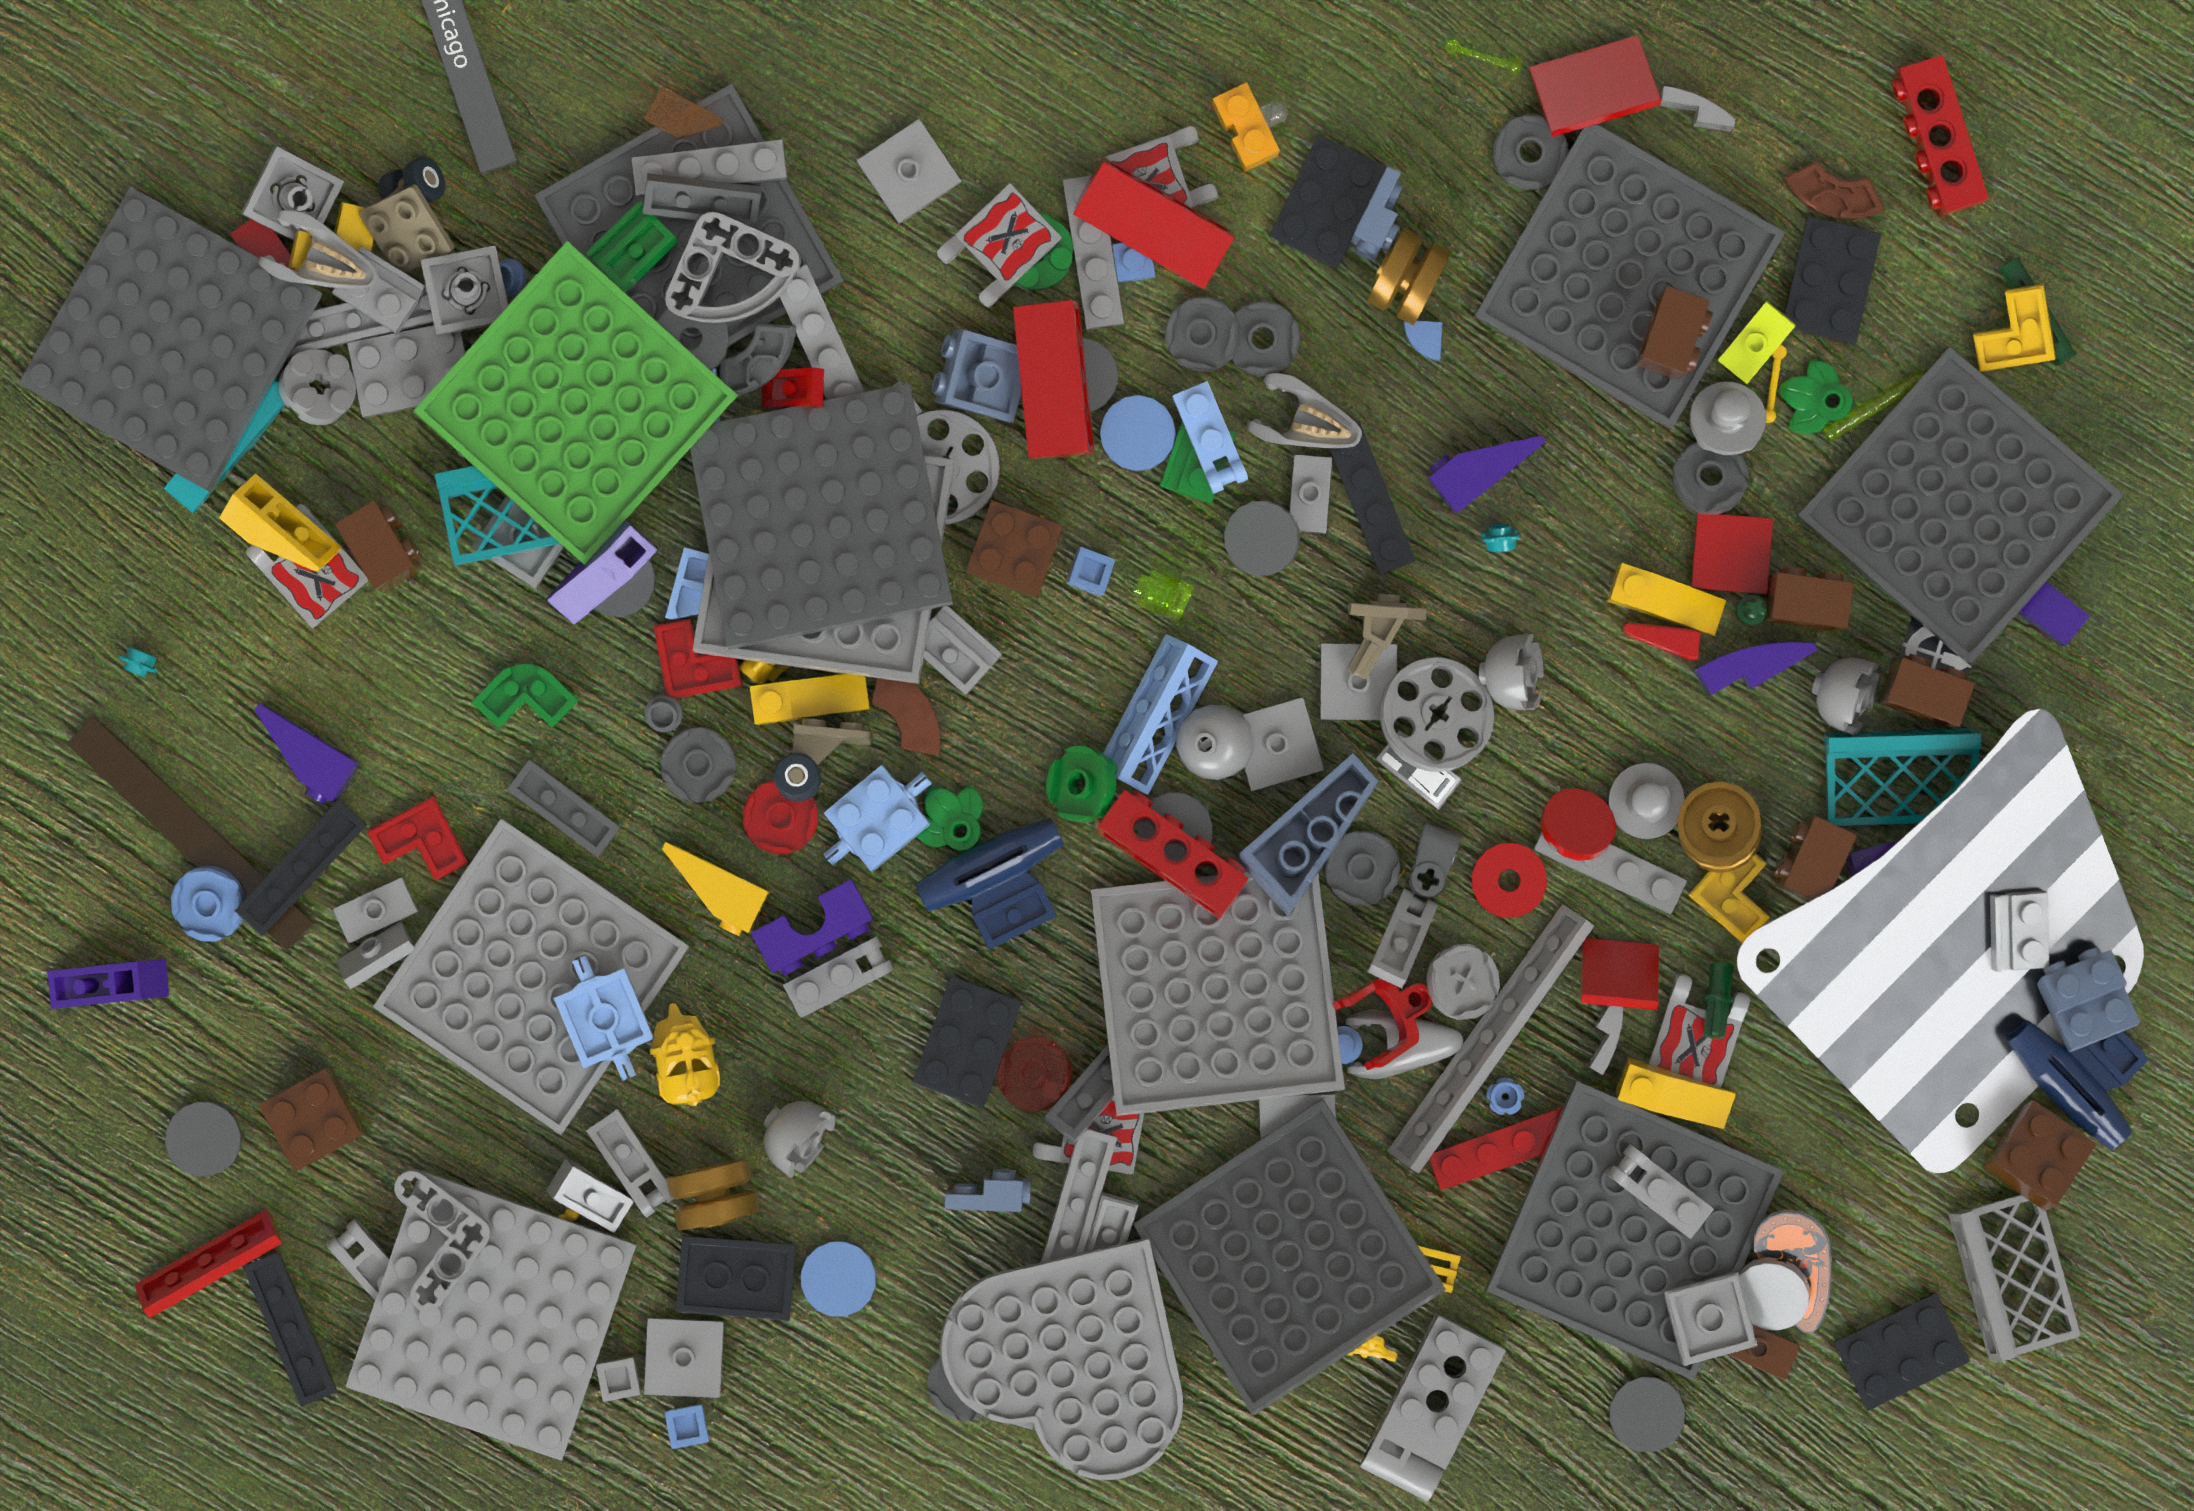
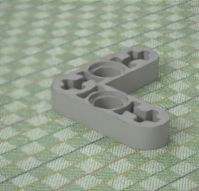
M410 1169L403 1172L395 1182L394 1191L397 1198L448 1236V1239L410 1290V1299L415 1308L422 1312H431L444 1302L489 1242L492 1229L489 1222L483 1216L424 1172ZM415 1177L421 1181L418 1187L425 1194L429 1193L430 1188L437 1191V1194L428 1200L425 1209L418 1205L424 1200L421 1196L413 1193L409 1197L404 1193L407 1188L403 1184L404 1179L412 1181ZM446 1199L453 1205L454 1214L449 1220L441 1221L433 1215L432 1206L437 1200ZM478 1223L482 1226L480 1234L484 1238L482 1241L474 1239L470 1243L467 1250L473 1251L471 1257H468L462 1248L452 1245L451 1242L456 1239L461 1244L468 1234L464 1229L465 1225L473 1227ZM455 1253L460 1257L462 1264L461 1269L457 1273L448 1274L441 1269L440 1259L444 1254ZM433 1269L440 1279L450 1282V1285L446 1288L441 1282L434 1291L435 1297L438 1298L437 1301L428 1300L426 1303L420 1301L422 1293L418 1288L419 1286L427 1288L432 1283L435 1277L428 1275V1273Z

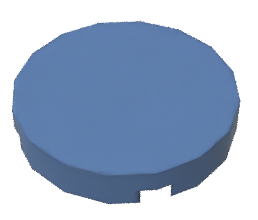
M1141 395L1125 397L1113 404L1103 417L1100 430L1102 447L1109 459L1122 468L1136 472L1152 469L1164 462L1173 448L1176 435L1173 418L1166 407L1154 398Z
M200 866L187 872L175 884L171 895L172 914L175 920L179 921L183 927L182 930L188 936L200 941H218L234 933L243 923V919L234 911L246 899V894L240 882L229 871L217 866Z
M830 1241L818 1246L806 1258L801 1271V1288L806 1300L817 1311L829 1316H848L860 1311L871 1299L876 1287V1269L871 1257L860 1246L846 1241Z

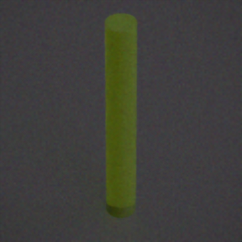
M1916 370L1852 410L1844 419L1828 425L1822 429L1824 436L1831 442L1907 395L1923 377L1922 373Z

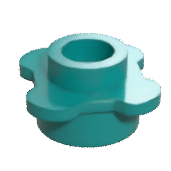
M1501 523L1490 525L1488 531L1481 532L1483 542H1486L1487 551L1504 552L1517 547L1516 540L1520 538L1518 529L1511 528L1510 524Z
M128 647L125 656L119 655L118 659L126 662L124 669L142 677L146 676L147 671L157 674L158 670L153 668L157 657L132 647Z

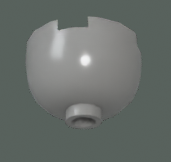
M1533 634L1506 636L1493 644L1487 653L1486 662L1480 663V683L1487 686L1489 695L1495 702L1508 709L1534 710L1540 704L1542 694H1535L1537 677L1543 678L1544 676L1543 659L1539 642L1531 643L1534 637Z
M1856 657L1843 658L1832 663L1827 668L1825 674L1820 672L1817 674L1813 683L1812 694L1817 695L1816 706L1821 718L1829 726L1851 735H1857L1861 731L1864 723L1858 720L1866 707L1872 709L1878 691L1880 674L1873 671L1877 670L1879 663Z
M1211 704L1195 709L1183 720L1177 732L1176 748L1181 762L1190 772L1203 779L1221 780L1236 775L1247 765L1253 753L1250 723L1239 711L1228 705Z
M800 1100L791 1102L781 1110L778 1107L774 1108L768 1114L763 1124L767 1128L763 1142L764 1150L769 1160L790 1178H793L794 1169L802 1173L823 1149L824 1145L820 1143L825 1129L833 1131L836 1118L829 1111L811 1101Z

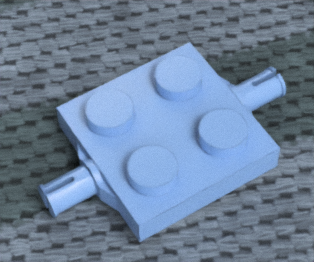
M884 765L879 766L824 812L825 816L836 828L840 838L835 845L823 853L824 856L834 866L848 852L859 856L867 868L874 872L931 824L920 811L915 797L931 785L932 782L923 772H920L917 777L905 786L896 781Z
M586 955L580 958L581 963L579 959L572 961L581 983L572 991L555 997L554 1000L583 1068L600 1061L614 1060L621 1081L637 1075L628 1054L636 1046L655 1037L626 969H621L607 976H594Z

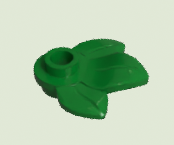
M1810 360L1807 368V377H1792L1779 386L1783 399L1792 408L1796 409L1788 426L1791 431L1796 433L1813 434L1820 432L1829 421H1839L1847 417L1853 408V396L1850 390L1844 385L1839 384L1836 370L1824 361ZM1831 395H1838L1840 397V404L1836 408H1829L1827 405V400Z
M968 785L956 796L945 788L930 787L925 796V810L929 816L927 819L931 824L917 835L918 839L932 848L949 845L952 849L960 852H965L975 847L982 835L978 820L983 811V801L978 791L973 786ZM960 826L967 827V834L963 838H957L956 831Z

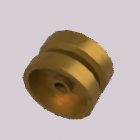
M1404 227L1394 248H1389L1374 278L1377 282L1367 302L1385 310L1390 307L1397 291L1403 293L1404 296L1396 310L1397 318L1414 326L1452 251L1437 243H1433L1428 247L1424 257L1419 262L1414 258L1422 244L1421 235Z
M1723 781L1705 783L1691 791L1681 804L1677 818L1681 846L1688 858L1700 868L1716 873L1735 871L1749 863L1759 850L1763 835L1759 808L1752 796L1738 785ZM1723 823L1726 825L1727 830L1722 832L1718 828L1713 831V828L1716 824Z
M748 1159L713 1165L666 1178L671 1198L683 1199L695 1196V1202L681 1205L674 1211L677 1229L686 1230L701 1226L702 1228L714 1227L736 1221L738 1217L760 1211L754 1191L742 1190L732 1193L730 1191V1187L747 1183L752 1178Z

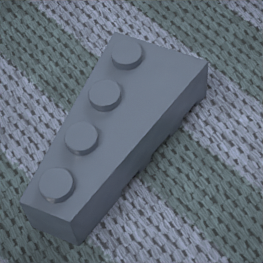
M1351 754L1239 855L1237 861L1288 917L1378 784V780L1354 754Z

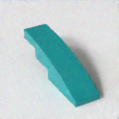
M277 377L212 491L219 482L227 478L243 455L254 447L284 408L285 404L279 393V379ZM177 473L164 488L192 513L198 511L212 493V491L209 492Z

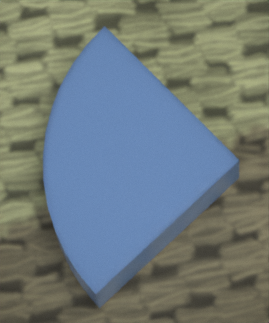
M1404 321L1405 334L1413 348L1425 358L1440 361L1442 322L1416 321L1413 326Z

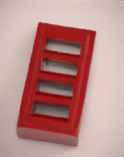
M1629 622L1621 625V633L1625 634V636L1688 661L1698 660L1701 634L1699 630Z

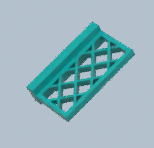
M475 466L434 474L454 566L561 544L552 535L546 538H539L529 530L535 522L532 517L525 527L508 518L507 515L515 504L512 499L502 513L485 503L484 501L491 490L498 487ZM484 491L480 498L472 494ZM465 495L476 502L465 521L451 513L449 498ZM481 506L499 517L487 535L469 524ZM453 520L461 524L457 533L455 532ZM503 521L521 531L512 545L502 546L492 539ZM466 528L484 539L476 552L460 555L457 541ZM526 535L533 539L532 541L522 542ZM488 543L496 547L493 549L484 550Z
M1976 728L1860 731L1857 735L1845 732L1824 733V748L1826 749V821L1836 826L1920 823L1951 796L1979 765L1981 733ZM1970 754V769L1959 780L1944 767L1955 755ZM1933 755L1946 756L1939 762ZM1898 756H1908L1902 763L1896 758ZM1917 756H1928L1936 766L1920 781L1906 767ZM1870 757L1864 764L1858 759ZM1879 757H1890L1898 767L1882 782L1868 768ZM1835 758H1852L1861 768L1844 783L1835 774ZM1940 770H1943L1955 784L1939 799L1925 785ZM1902 771L1907 773L1917 783L1903 800L1888 788ZM1864 772L1880 785L1865 801L1850 789ZM1835 780L1842 786L1836 793ZM1921 789L1926 791L1937 802L1926 814H1916L1907 806ZM1885 790L1899 804L1888 815H1878L1869 805ZM1846 791L1861 804L1851 816H1836L1835 802ZM1903 808L1910 813L1897 815ZM1865 809L1870 814H1872L1867 816H1859Z

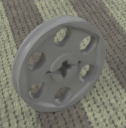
M936 410L918 415L917 421L924 456L944 458L947 456L949 448L953 447L949 455V459H954L955 461L950 494L957 499L958 508L952 515L946 516L945 524L964 521L977 514L988 503L996 489L1000 465L995 444L988 432L977 421L962 413ZM936 419L946 421L950 428L948 436L940 441L932 439L928 434L929 424ZM970 434L979 435L984 441L983 451L975 456L966 454L962 448L963 440ZM973 472L984 473L988 478V487L981 493L971 492L966 484L968 476Z
M1425 658L1409 664L1389 682L1381 699L1380 723L1386 741L1402 760L1421 770L1445 772L1467 764L1482 751L1491 736L1494 724V709L1486 686L1480 683L1479 677L1471 669L1459 662L1446 658ZM1434 669H1443L1448 673L1450 677L1448 687L1440 688L1433 683L1431 674ZM1409 682L1413 684L1417 691L1415 700L1406 701L1399 696V683ZM1471 692L1477 695L1480 702L1477 711H1468L1463 707L1461 703L1463 693ZM1448 698L1449 702L1442 709L1443 712L1441 714L1442 719L1445 721L1440 719L1425 731V727L1431 721L1430 718L1433 714L1431 710L1440 707ZM1404 718L1411 723L1413 731L1410 737L1404 738L1397 735L1394 731L1396 719ZM1460 729H1469L1475 734L1476 743L1474 747L1465 748L1458 742L1457 733ZM1435 742L1440 745L1443 755L1439 761L1429 760L1425 756L1423 749L1425 743Z

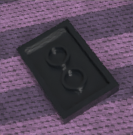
M1318 134L1269 238L1337 270L1386 166Z
M1809 216L1806 217L1784 310V315L1796 324L1792 331L1852 345L1856 344L1881 233Z
M951 976L912 1083L983 1109L1022 1001Z
M682 1235L676 1312L790 1321L796 1244Z
M1936 1292L1832 1341L1866 1411L1970 1362Z

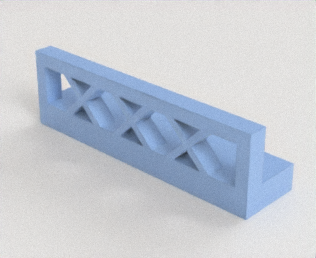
M1168 634L1165 635L1104 751L1105 756L1113 759L1116 763L1117 772L1115 775L1117 779L1147 795L1149 794L1177 741V732L1183 720L1191 714L1218 663L1217 660ZM1195 657L1203 663L1196 676L1189 679L1188 669ZM1181 693L1182 703L1178 710L1171 713L1170 703L1175 695ZM1164 726L1165 735L1161 743L1153 746L1152 737L1157 729ZM1146 760L1147 770L1139 782L1133 779L1132 775L1138 764Z

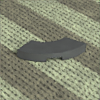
M756 323L753 339L746 349L734 357L724 358L720 363L719 379L737 395L752 392L767 384L782 369L790 355L794 344L796 325Z

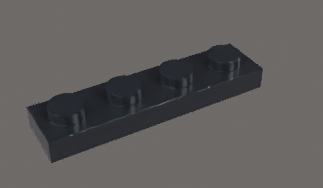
M1356 421L1362 430L1360 442L1354 447L1329 448L1380 576L1415 562V558L1361 423Z
M338 800L234 912L263 937L366 827V824L345 804Z
M276 1252L243 1266L300 1406L303 1407L338 1392L281 1252Z

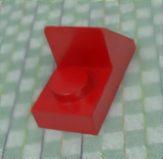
M813 367L781 369L773 379L762 386L761 408L823 407L824 369Z

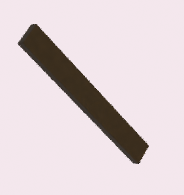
M92 716L67 743L72 750L197 867L217 866L229 871L240 882L246 898L265 879V876L96 717ZM293 904L267 933L285 950L290 951L315 923Z

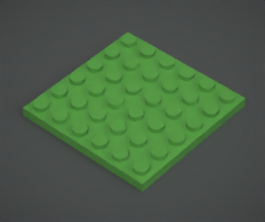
M566 241L414 409V412L585 565L738 395L575 247Z

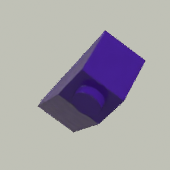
M1542 436L1459 453L1452 459L1446 454L1429 468L1433 475L1427 481L1453 514L1456 515L1546 441Z
M258 703L255 712L299 782L308 787L305 793L322 804H325L327 799L337 802L361 763L266 705Z
M166 959L47 971L51 1009L169 997Z

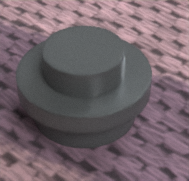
M661 694L653 697L647 703L644 714L646 722L652 729L658 732H670L680 724L683 710L677 699L670 695Z

